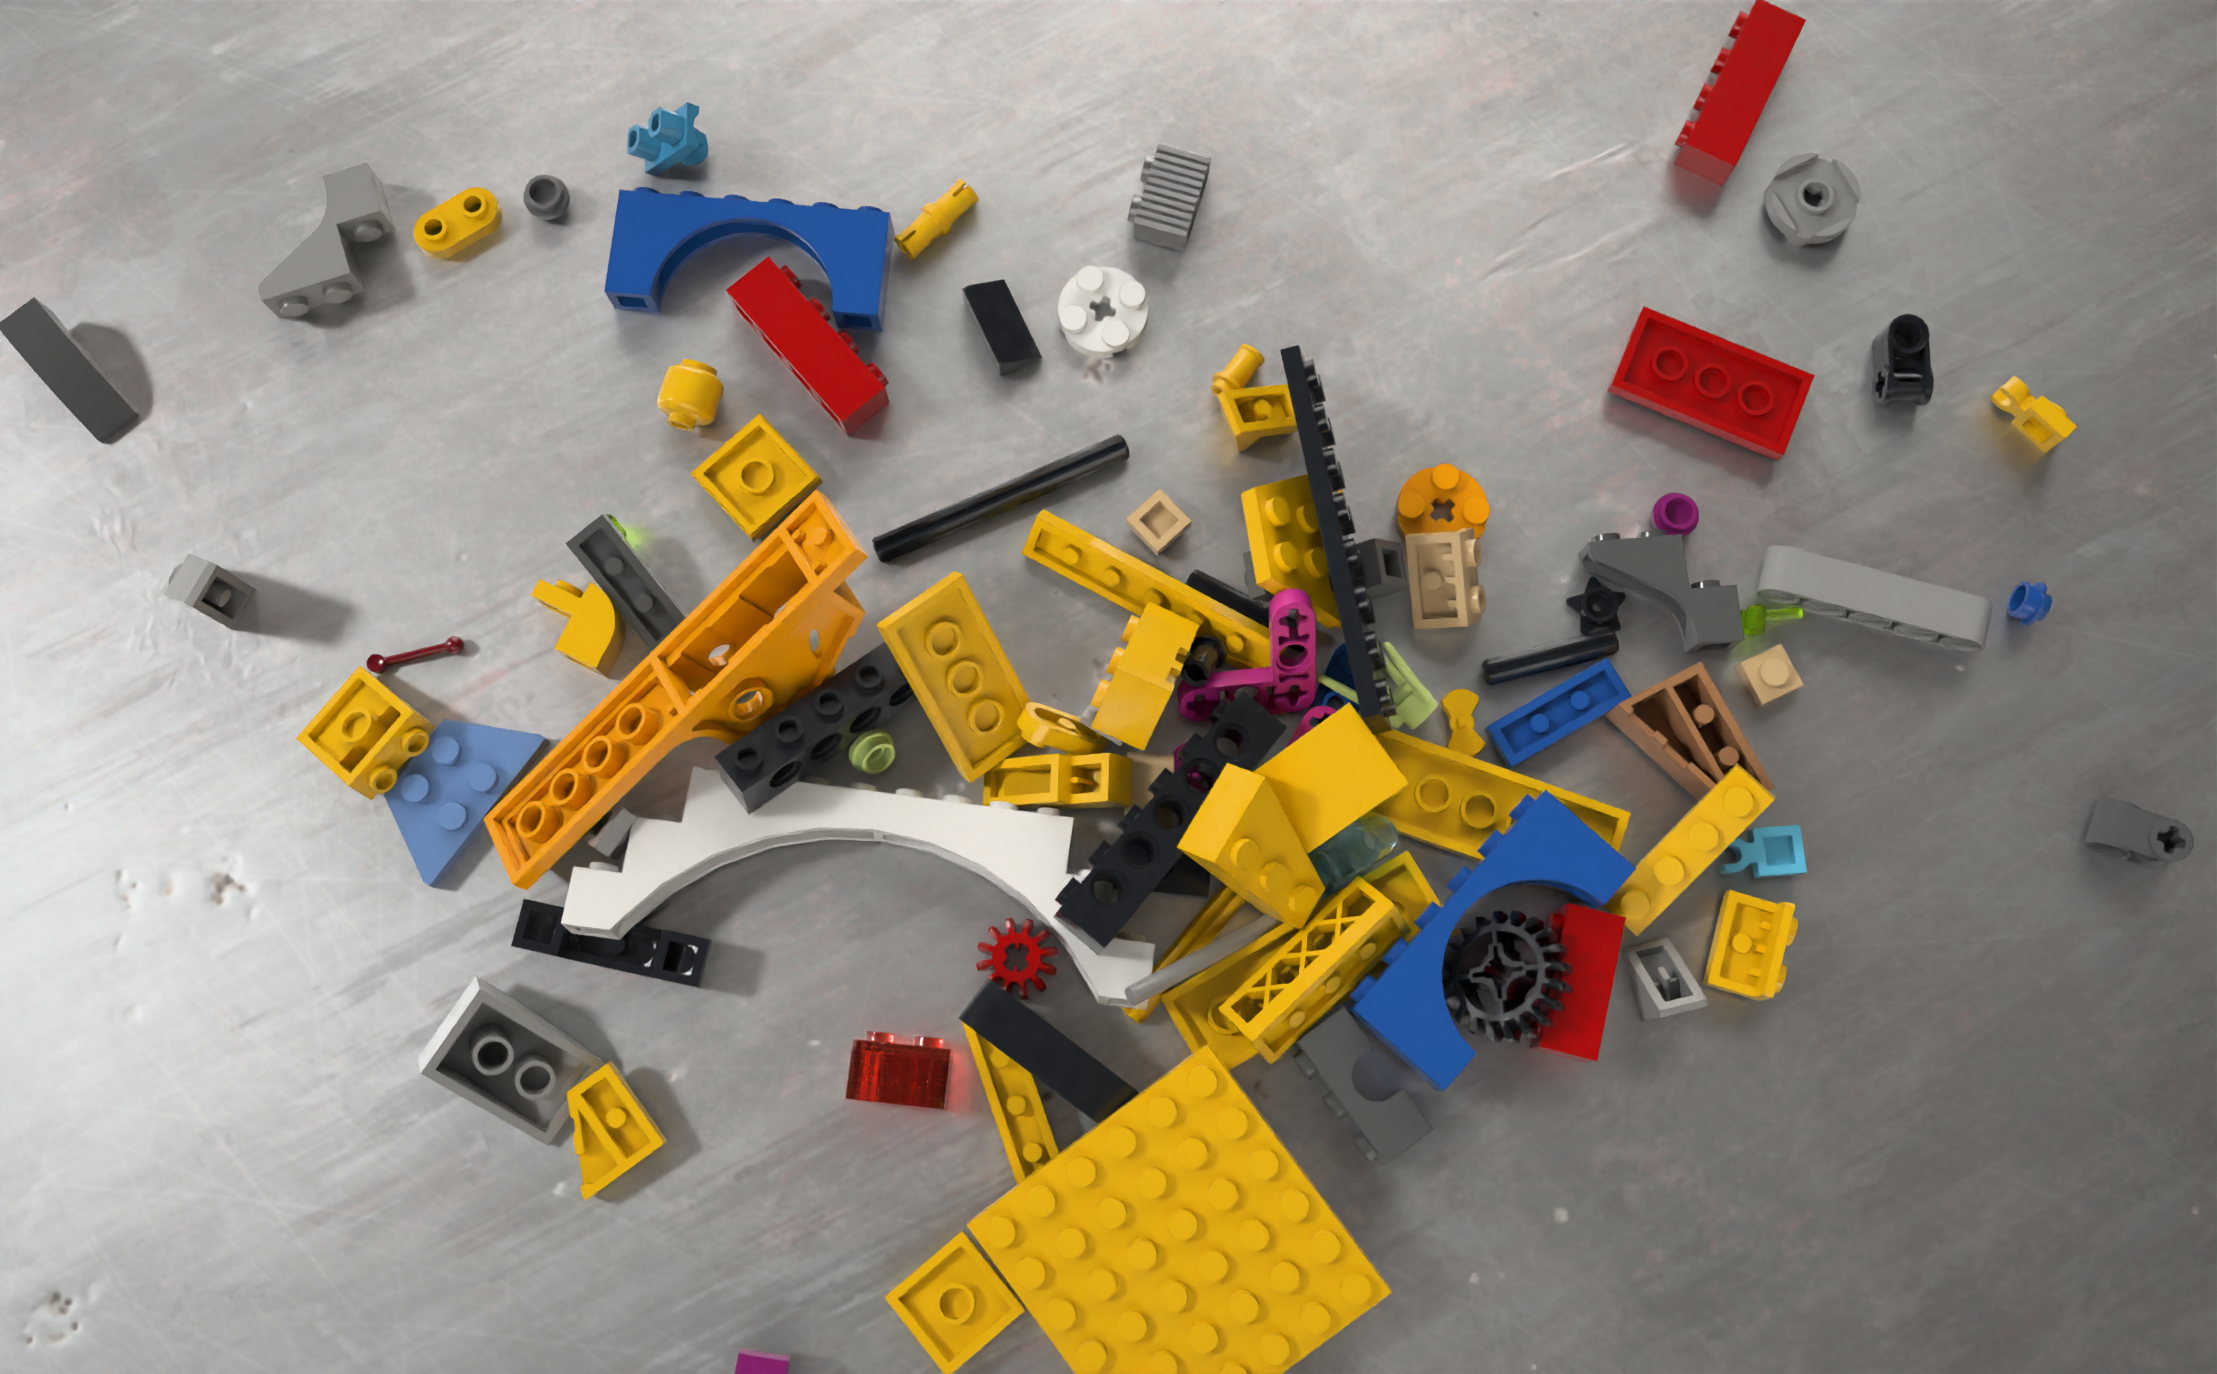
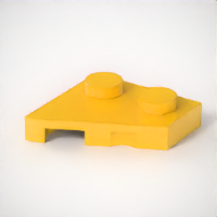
M612 1061L602 1066L567 1092L569 1112L575 1125V1132L573 1134L575 1154L579 1155L583 1181L580 1189L585 1201L668 1141Z

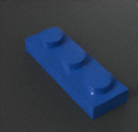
M1606 657L1488 725L1484 731L1510 770L1608 713L1617 704L1631 698L1632 695Z

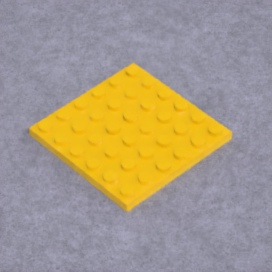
M1208 1042L967 1223V1227L1075 1374H1282L1392 1293L1391 1287Z

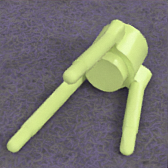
M1385 642L1383 650L1389 658L1384 654L1387 669L1384 670L1399 686L1393 692L1397 715L1389 717L1390 724L1397 730L1405 723L1411 730H1414L1430 716L1438 703L1432 698L1433 695L1420 683L1390 642ZM1318 674V682L1359 704L1355 690L1325 674Z

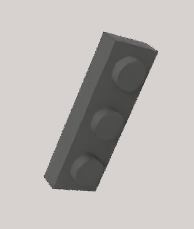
M606 514L599 516L565 543L651 651L687 617V614Z

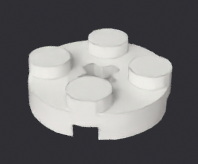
M1089 265L1081 268L1077 275L1064 286L1058 301V319L1067 341L1080 353L1095 358L1112 357L1115 352H1120L1125 348L1129 350L1135 346L1143 336L1148 319L1146 293L1142 284L1137 282L1128 273L1113 267ZM1106 303L1110 305V310L1116 313L1113 317L1105 316L1103 321H1097L1095 319V311L1092 308L1095 305Z

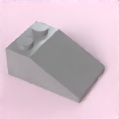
M475 976L418 1057L422 1075L549 1146L570 1115L567 1092L605 1065L603 1059L515 998L478 976Z

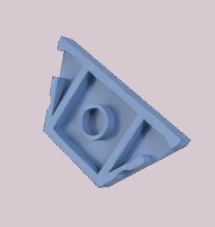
M447 719L442 721L430 736L427 748L421 754L414 756L398 776L393 788L384 794L424 883L436 888L484 827L485 822L483 818L514 789L550 741L540 734Z

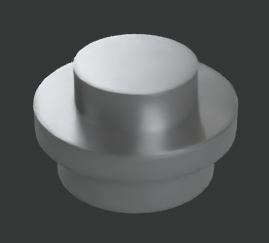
M536 176L528 182L524 191L526 208L534 217L542 220H551L559 217L566 211L570 202V194L566 185L554 176Z

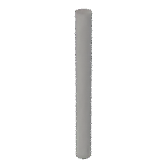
M1265 914L1125 988L1126 998L1131 1005L1136 1006L1248 946L1256 939L1282 925L1283 922Z

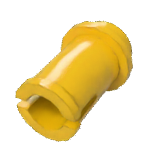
M1242 344L1224 370L1213 375V384L1210 387L1212 393L1218 398V394L1224 390L1243 389L1257 369L1264 363L1265 360L1262 354L1254 347Z

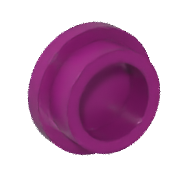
M1668 493L1659 498L1654 504L1651 519L1655 529L1665 530L1666 535L1682 534L1683 538L1696 528L1699 521V511L1695 502L1690 497L1681 493Z

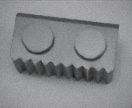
M1161 142L1158 144L1155 156L1147 154L1140 181L1146 182L1142 196L1136 194L1133 196L1128 214V221L1134 222L1133 238L1143 240L1146 243L1151 242L1163 248L1168 247L1171 250L1185 252L1209 176L1211 156Z

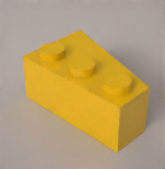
M1227 763L1177 845V848L1263 914H1268L1285 924L1302 930L1322 896L1325 887L1266 777Z

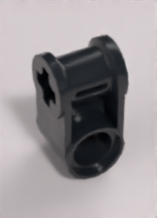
M1899 315L1884 327L1873 340V397L1877 405H1888L1890 401H1913L1916 405H1927L1931 399L1934 377L1930 363V333L1924 320L1916 315ZM1894 334H1898L1901 337H1903V339L1906 341L1907 348L1898 345V343L1895 341Z

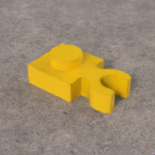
M2015 376L2006 384H2003L1990 397L1991 401L1998 408L2011 413L2015 417L2011 423L2044 453L2066 439L2077 427L2068 418L2062 407L2048 401L2043 395L2035 399L2030 394L2026 384Z

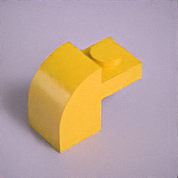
M539 579L531 596L543 607L570 619L554 649L566 659L607 678L625 642L626 629L621 612L610 598L591 582L585 592L560 579L557 580L555 586Z

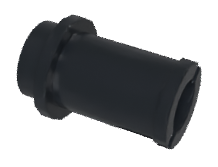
M1215 635L1197 637L1193 641L1190 655L1184 661L1180 671L1183 680L1192 686L1205 685L1211 673L1215 669L1220 668L1226 660L1227 650L1224 642Z

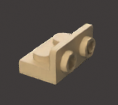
M1473 528L1405 536L1414 629L1468 627L1481 620V613H1484L1486 608V594L1484 587L1478 583L1477 567L1480 566L1482 561V548L1479 539H1474Z

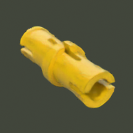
M958 179L933 204H925L921 208L922 214L899 235L894 237V241L904 254L907 251L909 252L907 253L908 258L914 260L940 234L946 236L952 230L951 224L973 204L978 202L979 199L974 190L969 185L964 188L966 185L964 180Z

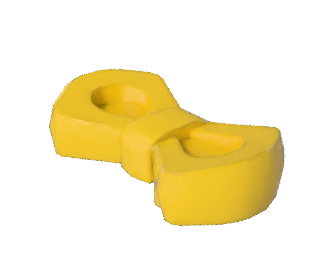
M1467 689L1450 691L1441 699L1440 705L1449 718V729L1451 731L1446 748L1474 758L1482 752L1486 743L1473 729L1475 721L1472 715L1480 699L1478 695Z

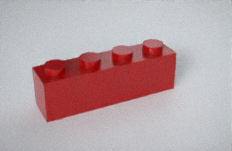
M1756 0L1748 14L1742 11L1739 12L1728 33V37L1735 40L1730 50L1722 47L1710 70L1717 77L1712 86L1707 83L1703 85L1692 107L1700 112L1695 122L1686 120L1674 145L1681 147L1674 163L1675 165L1720 186L1724 185L1738 163L1806 19L1764 0Z
M768 256L726 289L735 310L841 430L849 436L890 403L885 388L889 382L873 362L866 366L856 355L860 350L846 331L842 329L836 333L827 321L831 317L823 305L815 297L808 301L798 290L802 285L789 267L784 265L779 269Z

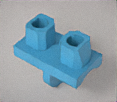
M687 102L674 112L659 107L651 113L648 127L635 124L628 130L627 153L645 159V173L657 177L679 161L688 166H695L705 160L709 151L707 137L693 126L695 118L699 114V106Z

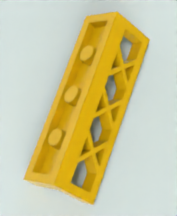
M1358 875L1218 1009L1249 1040L1256 1051L1272 1065L1363 978L1399 938H1404L1411 929L1396 905ZM1362 894L1374 903L1361 916L1347 917L1348 908ZM1335 932V939L1331 945L1324 950L1312 951L1313 941L1321 933ZM1300 965L1299 975L1291 983L1277 985L1278 974L1284 968ZM1264 999L1263 1009L1249 1023L1237 1014L1251 1000Z

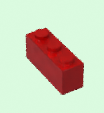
M1571 903L1559 907L1557 913L1552 912L1550 914L1546 928L1550 927L1558 933L1559 938L1556 943L1563 944L1570 952L1562 962L1572 965L1575 971L1563 977L1562 981L1571 985L1574 992L1568 994L1560 993L1558 1000L1564 1003L1566 1011L1558 1012L1554 1009L1551 1010L1549 1015L1553 1019V1027L1547 1028L1539 1022L1537 1023L1538 1038L1531 1039L1529 1049L1585 1063L1598 1061L1626 917Z

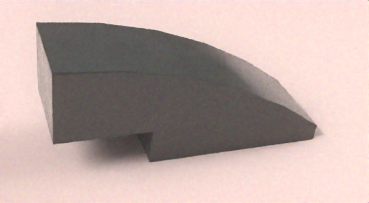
M33 297L0 322V331L99 442L103 443L139 416L91 354L74 339L54 312L38 299Z

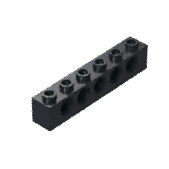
M886 642L714 756L721 779L749 815L852 745L860 735L877 728L918 699Z
M1244 691L1238 695L1233 703L1224 697L1207 718L1214 724L1204 737L1195 732L1177 753L1184 761L1175 772L1172 773L1165 767L1147 790L1154 797L1143 809L1135 803L1117 824V827L1123 831L1117 841L1111 846L1104 840L1086 861L1093 869L1080 883L1073 877L1054 899L1061 907L1053 918L1097 955L1107 947L1184 854L1183 851L1177 848V845L1226 764L1229 763L1252 771L1288 728ZM1225 737L1232 740L1237 746V756L1230 757L1221 753L1217 747V739ZM1199 773L1204 776L1208 782V791L1200 793L1192 790L1187 783V774ZM1161 808L1172 810L1178 817V828L1167 829L1161 826L1156 818V811ZM1131 844L1142 846L1148 854V864L1136 866L1129 862L1125 854L1126 846ZM1098 881L1112 883L1118 892L1117 902L1111 904L1101 902L1094 893V884Z

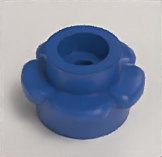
M2027 581L2020 582L2009 598L2007 605L2008 614L2018 618V621L2025 626L2031 625L2035 620H2043L2052 604L2051 595L2046 594V584L2040 581L2036 585Z

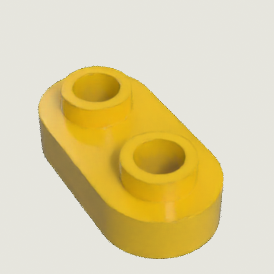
M481 187L468 188L423 214L414 226L415 241L429 257L435 259L449 258L495 231L502 220V208L495 196L487 189ZM478 203L481 204L478 211L469 212L471 206ZM437 226H442V230L440 231V233H438L437 235H430V232L434 228H436Z
M1027 703L1017 719V724L1022 730L1021 735L1028 743L1039 748L1050 746L1064 751L1068 756L1100 754L1108 744L1106 737L1080 723L1081 718L1040 703Z

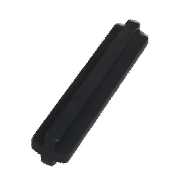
M1194 569L1185 583L1189 587L1269 628V609H1264L1262 602L1250 599L1249 595L1198 569ZM1287 616L1288 626L1296 627L1295 619ZM1297 644L1288 646L1298 652L1305 650L1303 646Z
M1609 628L1488 658L1481 664V670L1486 684L1494 685L1614 655L1619 651V641L1615 631Z

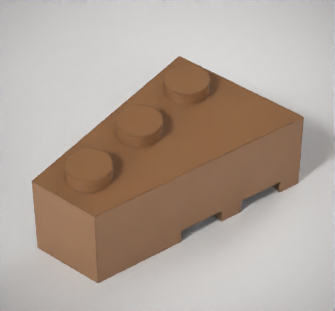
M1702 662L1617 704L1605 714L1614 725L1698 802L1737 763L1768 791L1775 788Z

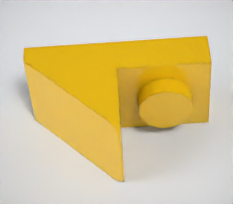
M1288 384L1224 390L1218 394L1223 418L1238 452H1243L1261 437L1294 433L1298 430Z

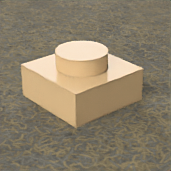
M1158 489L1126 518L1127 526L1157 556L1181 536L1192 523V520L1161 489Z
M1782 644L1772 647L1735 666L1757 708L1804 685Z

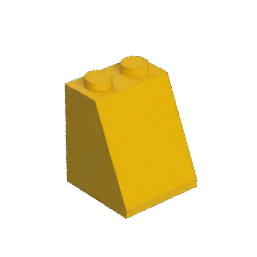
M1350 702L1253 771L1265 776L1307 854L1408 784V781Z

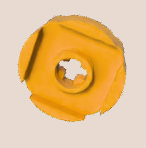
M1439 464L1436 467L1426 468L1417 472L1403 485L1395 508L1396 529L1404 542L1405 536L1410 534L1449 532L1471 527L1474 530V539H1480L1490 515V505L1487 502L1483 489L1473 477L1464 471L1458 470L1451 464ZM1438 502L1441 505H1449L1451 508L1449 514L1452 520L1450 522L1443 518L1437 521L1433 520L1431 517L1434 511L1433 503Z

